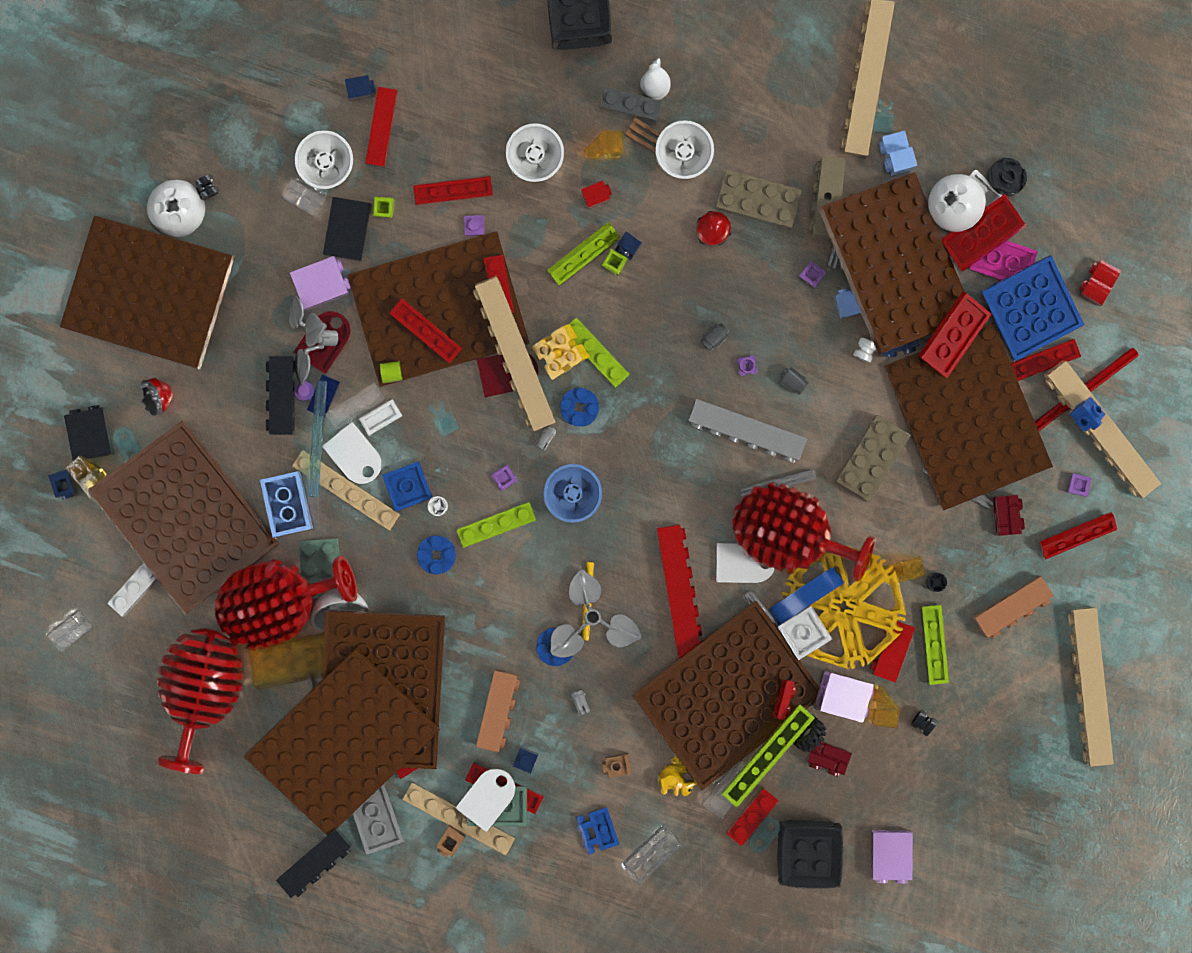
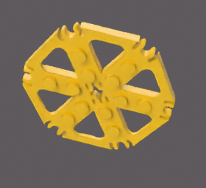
M826 551L816 561L823 564L825 572L834 567L844 581V584L810 606L824 611L818 617L829 634L838 626L845 654L842 657L822 652L818 648L806 656L846 669H850V667L852 669L856 668L855 661L859 660L863 667L866 665L864 657L867 660V665L870 664L901 634L895 632L894 629L902 631L903 628L897 625V621H906V618L898 616V614L905 616L907 614L896 570L893 574L888 575L894 567L891 566L887 570L883 568V563L886 559H882L877 563L878 559L882 556L872 554L869 562L870 567L865 572L860 582L855 581L851 586H849L843 557ZM798 568L794 574H791L787 579L794 581V583L790 581L785 582V585L791 587V591H783L782 595L787 597L806 585L802 580V576L808 569ZM887 582L892 588L895 607L893 609H886L864 602V600L882 583ZM846 601V605L850 608L841 611V607L837 604ZM859 622L885 629L886 637L874 649H866Z

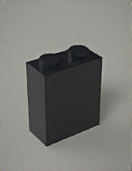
M94 405L88 407V411L81 412L80 409L70 410L69 414L64 415L72 460L74 462L114 454L106 408Z

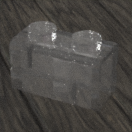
M300 176L298 179L292 177L281 196L282 199L315 218L319 216L328 200V197L325 196L326 191L319 188H311Z
M71 609L64 615L65 619L61 623L56 621L48 627L50 631L46 635L59 652H64L94 628L80 609L76 611Z

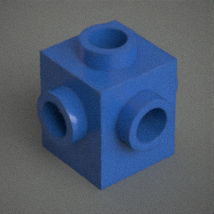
M1091 396L1077 404L1070 413V416L1084 432L1091 428L1092 430L1098 428L1102 424V418L1106 415Z

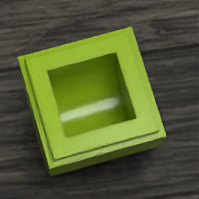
M374 196L373 216L392 218L394 198Z
M611 249L601 267L618 276L628 258Z
M400 361L380 364L383 384L403 381Z

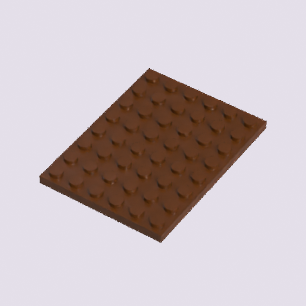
M910 173L818 208L878 355L934 333L962 291L964 292V289L950 255L942 242L938 226L929 212L928 202L916 173Z
M94 215L60 327L201 369L235 256Z
M497 231L347 274L379 387L396 383L383 384L380 364L400 361L402 379L407 380L498 353L495 344H498L495 336L491 337L488 326L491 325L489 319H484L480 310L483 307L481 300H476L473 292L476 289V283L487 279L484 258L503 255L514 313L512 314L524 344H530ZM401 299L405 300L462 348L451 363H448L390 314Z
M994 322L982 327L948 378L940 375L919 358L920 352L884 366L943 511L1053 467Z
M183 421L88 489V493L185 615L218 591L234 571L237 572L242 568L251 566L279 544Z
M753 601L631 696L700 790H704L763 744L784 721L773 718L782 680L795 682V694L793 698H790L789 702L791 707L790 713L798 704L804 709H808L816 702L820 687L801 661L797 659L790 646L758 602Z
M326 609L322 679L351 651L357 648L439 727L445 616ZM439 732L401 768L437 769Z
M355 648L244 755V758L328 836L440 731V728Z

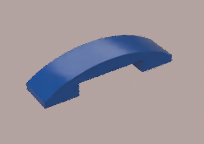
M832 567L769 610L780 626L844 584V581L836 569Z

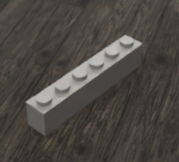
M698 399L695 400L688 422L692 423L691 427L699 430H702L703 427L710 429V434L719 437L721 434L727 435L728 440L739 443V440L747 443V447L755 450L761 447L765 449L764 453L776 456V453L783 455V460L792 463L795 460H800L807 438Z

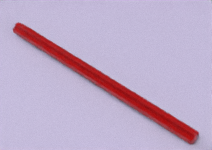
M1135 348L1129 349L1087 381L1085 386L1090 392L1095 390L1139 356ZM1058 403L1035 421L1038 431H1041L1070 408L1066 404Z

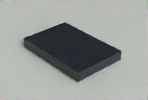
M338 197L332 198L323 255L362 261L371 203Z

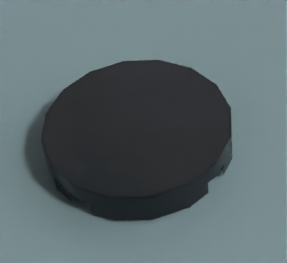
M1001 158L989 169V183L997 193L1014 196L1026 185V171L1017 160Z

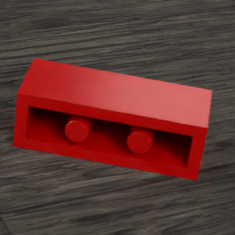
M897 621V625L902 627L903 630L896 631L894 629V631L901 634L878 655L877 659L872 661L870 667L873 670V675L895 683L916 628Z
M762 786L725 831L726 834L740 846H743L779 800Z

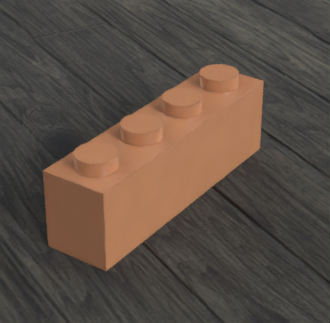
M1038 576L975 615L973 619L984 637H991L993 639L1002 633L1000 630L1004 627L1011 628L1018 623L1017 619L1024 616L1026 618L1035 612L1033 609L1039 605L1041 608L1048 605L1054 595L1042 576Z
M494 670L476 747L498 753L500 748L504 749L506 737H503L505 729H509L511 718H508L509 710L513 711L516 699H512L514 691L518 692L520 680H517L518 675Z

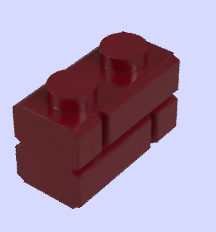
M1018 495L993 497L996 536L1022 534V530L1025 529L1024 518H1020V510H1023L1022 499H1019Z
M822 741L819 742L821 744L819 747L815 746V750L810 749L806 759L810 763L809 767L820 770L821 767L828 769L827 773L839 777V774L845 775L852 756L851 752Z

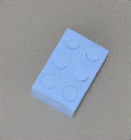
M300 471L260 480L272 537L313 529Z

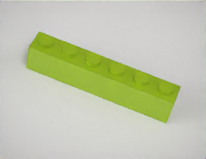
M798 704L721 794L734 806L738 807L815 717Z

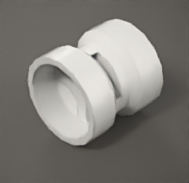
M861 337L858 342L859 349L854 351L853 356L871 363L873 358L871 354L876 351L875 345L872 341Z
M433 497L428 502V510L432 515L441 516L448 510V503L443 497Z

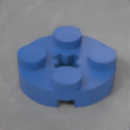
M574 388L568 391L562 398L560 403L561 415L567 423L573 426H587L596 419L599 412V402L591 391L585 388ZM575 403L585 404L582 413L574 410L576 408Z
M437 535L428 537L418 547V563L428 573L435 575L445 573L455 563V547L445 537ZM433 550L436 552L440 550L442 552L440 560L437 558L435 560L432 559L433 554L431 552Z
M557 627L543 631L536 643L539 658L550 666H561L569 662L573 657H556L551 654V636Z

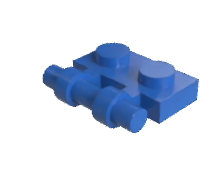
M607 807L589 812L590 821L585 822L583 815L575 817L578 824L576 825L577 830L581 832L583 838V848H586L588 855L595 853L593 847L595 844H599L601 851L619 845ZM593 827L596 835L595 838H590L587 828Z

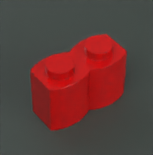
M1100 260L1098 263H1093L1089 270V273H1091L1089 279H1084L1079 288L1082 290L1080 293L1082 297L1098 306L1103 305L1121 273V270Z

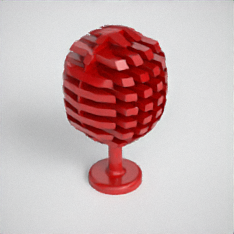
M769 482L767 484L768 488L754 486L751 494H747L736 505L732 517V527L736 536L735 539L738 545L742 547L744 555L748 559L752 557L753 561L758 564L761 563L769 568L773 567L779 572L786 569L787 574H794L796 572L795 568L809 570L812 562L818 561L827 551L856 562L852 578L856 582L862 580L872 557L876 538L872 536L867 537L860 551L830 540L831 528L827 519L828 516L821 509L819 500L815 496L811 499L809 493L804 491L802 493L793 487L790 489L782 483L777 487L776 482Z
M344 556L335 557L332 562L333 577L309 584L305 577L303 578L297 573L298 569L295 565H290V567L280 566L282 561L272 559L270 562L264 561L242 568L237 572L234 571L223 583L218 591L219 595L214 600L215 618L222 634L225 632L230 637L229 641L232 646L238 643L244 645L248 643L245 649L255 651L257 648L261 650L274 646L291 638L294 639L309 619L313 606V595L337 588L339 594L346 602L357 600V584L347 559Z
M208 628L190 630L191 633L206 635V637L182 634L178 637L176 641L181 644H171L167 649L168 652L174 655H164L161 660L162 663L168 666H159L158 674L163 676L157 678V686L162 688L158 690V696L165 701L161 703L163 709L169 715L185 719L171 717L174 722L183 727L177 756H160L157 759V765L190 774H203L204 766L201 763L188 759L195 729L210 727L209 724L197 721L217 724L222 721L225 716L221 715V713L228 714L234 707L229 703H235L239 698V695L234 692L241 691L243 686L242 683L236 681L243 680L244 676L242 671L236 669L243 667L242 660L233 656L239 654L236 646H232L228 642L214 640V637L229 640V638L217 630Z

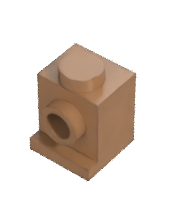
M628 753L605 757L606 762L602 763L603 772L608 774V778L632 774ZM613 764H620V769L614 770Z
M449 825L436 845L439 848L438 852L445 857H448V855L453 857L466 835ZM447 839H453L454 844L448 845Z

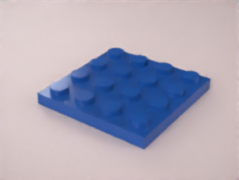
M1051 255L980 291L1014 361L1084 326L1083 320Z

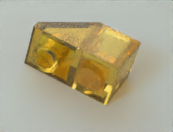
M604 130L584 149V156H588L590 160H598L599 156H607L608 160H619V157H623V131Z
M79 456L66 467L89 499L92 496L88 493V489L107 476L101 467L83 456Z
M921 556L883 565V568L886 570L891 566L894 567L888 575L893 574L896 570L899 583L926 575Z
M877 685V690L874 689L872 701H875V707L870 711V720L876 726L898 728L900 708L885 688Z

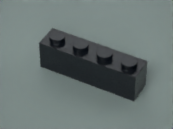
M269 356V361H266V372H269V380H266V392H269V400H266V411H269V419H266V431H269V435H295V357Z
M338 828L335 829L278 877L277 883L290 898L294 895L299 897L306 891L305 886L311 882L313 885L321 878L319 874L323 870L328 872L336 865L334 861L337 858L341 857L343 859L351 852L349 848L352 844Z

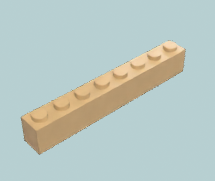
M870 0V3H866L864 14L868 16L867 21L863 22L861 34H864L863 41L859 42L858 53H861L860 61L856 60L854 72H857L856 80L853 79L851 91H854L853 99H849L847 110L851 111L850 118H846L844 125L847 135L842 138L841 149H844L843 154L867 158L869 153L895 5L893 1Z
M497 275L476 283V289L473 290L477 301L481 300L483 307L480 310L484 319H489L491 324L488 326L491 337L495 336L498 344H495L499 356L502 354L504 356L505 362L502 364L506 374L510 373L513 380H510L513 391H518L520 398L517 401L521 410L525 408L527 416L524 418L528 428L532 427L533 431L556 423Z
M1067 361L1059 362L1044 374L1047 379L1045 383L1051 390L1055 389L1059 394L1057 396L1058 400L1070 408L1069 414L1077 404L1090 396L1102 408ZM1102 408L1106 414L1101 420L1102 424L1095 430L1091 428L1084 433L1094 439L1092 443L1097 450L1104 452L1106 455L1104 458L1111 467L1115 466L1118 470L1117 476L1123 482L1126 481L1130 487L1128 489L1134 497L1144 498L1161 485V482Z
M1097 608L1070 610L1071 614H1068V624L1072 626L1073 634H1070L1071 645H1074L1075 653H1072L1073 665H1076L1077 673H1074L1075 684H1078L1079 692H1076L1077 703L1081 705V712H1078L1079 722L1083 723V731H1081V741L1085 743L1083 760L1090 767L1114 764Z

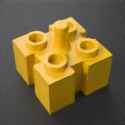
M570 324L562 326L550 334L551 336L542 339L532 346L539 360L544 358L547 362L544 368L552 380L560 377L571 370L572 367L590 357L582 344H576L574 339L578 336Z

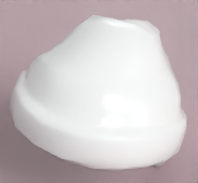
M657 58L649 65V69L644 73L640 82L641 92L644 96L654 100L664 98L671 87L669 75L660 67V58Z

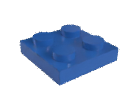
M419 461L382 475L396 512L433 498Z

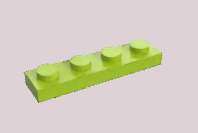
M607 222L547 271L560 286L616 242L620 236L613 226Z
M577 318L570 323L578 336L574 339L576 344L584 346L590 356L588 359L616 388L630 374Z
M530 502L457 529V533L463 548L536 521V517Z
M942 605L923 606L921 610L929 685L949 683Z

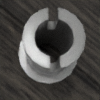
M549 425L542 428L544 430L535 443L536 446L543 450H546L553 436H556L557 430Z
M582 689L572 692L571 700H574L578 715H584L585 712L589 713L590 709L584 696L586 693Z

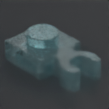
M881 99L879 101L881 112L875 113L872 132L890 135L892 134L895 115L889 113L894 107V101H890L889 107H884V99Z
M439 401L441 409L435 411L433 406H430V411L438 416L433 421L441 436L445 437L460 429L451 411L445 413V405L442 401Z

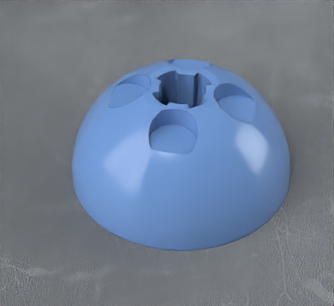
M568 464L557 468L548 477L544 486V500L547 508L556 518L570 523L581 522L591 517L597 511L602 500V487L598 477L590 469L578 464Z

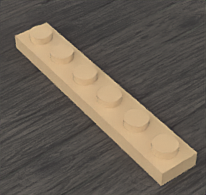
M302 450L292 465L389 531L401 515L304 450Z
M414 782L411 783L403 798L407 803L504 855L508 853L515 840L514 836L495 826H491L487 832L479 826H468V817L457 810L456 805Z

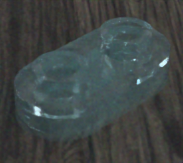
M121 427L115 432L114 440L125 462L131 459L130 453L132 451L136 452V454L142 451L134 432L130 428ZM125 433L128 435V440L126 441L122 439V435Z
M769 817L762 821L750 838L749 846L752 851L763 853L768 849L781 829L777 819ZM772 823L774 825L773 831L768 830V824ZM758 839L763 841V845L761 847H758L756 845V841Z

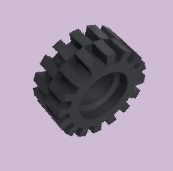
M815 717L793 744L803 752H810V749L815 750V746L819 747L821 745L819 742L824 741L822 736H826V727ZM811 728V730H810V732L808 733V735H806L805 737H803L804 734H805V732H806L808 729Z

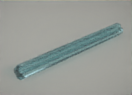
M326 381L316 382L307 496L317 497L319 490L327 393Z

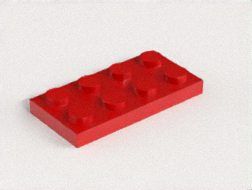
M1004 194L985 207L982 217L974 226L964 231L950 232L942 238V242L963 272L1026 228L1027 225L1008 196Z
M962 291L918 357L940 375L948 378L991 316V313Z

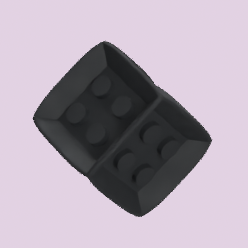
M547 0L553 49H580L612 43L609 0Z
M817 820L780 821L777 851L779 884L796 888L841 887L843 870L842 825L840 823Z

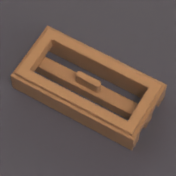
M634 118L625 135L656 154L655 147L633 135L631 131L637 132L655 144L657 139L638 129L635 125L641 126L657 137L661 133L639 119Z

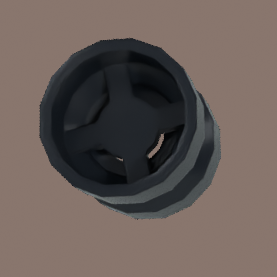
M211 174L194 181L195 187L200 190L202 200H207L220 192L218 187L213 184L214 179Z
M930 573L926 578V586L931 591L941 592L947 586V578L942 573Z
M921 709L910 725L915 729L919 728L921 733L927 737L938 721L928 717L927 713Z

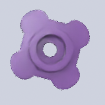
M750 355L746 358L739 357L737 359L741 376H745L748 373H757L758 368L755 364V356Z

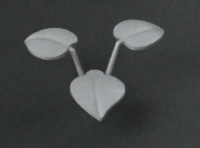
M294 296L289 309V324L293 329H297L299 325L305 327L306 344L310 347L305 350L299 349L294 361L296 377L302 385H305L304 382L310 370V357L308 353L316 349H324V346H336L338 333L335 330H324L326 325L312 313L309 314L306 324L303 323L304 308L299 297Z
M580 570L573 577L569 587V597L576 606L586 605L588 611L584 616L585 623L577 631L570 625H560L553 631L550 651L553 656L570 657L577 654L584 645V639L578 634L587 625L595 626L601 623L609 628L606 637L609 643L615 647H626L641 639L639 628L629 617L620 614L614 615L609 625L601 619L599 611L590 607L589 603L598 601L602 590L599 582L584 570Z

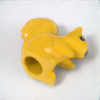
M674 756L671 759L672 764L666 766L658 774L660 792L665 795L669 789H673V793L678 796L679 790L683 796H688L696 783L694 781H684L683 774L687 773L678 758Z

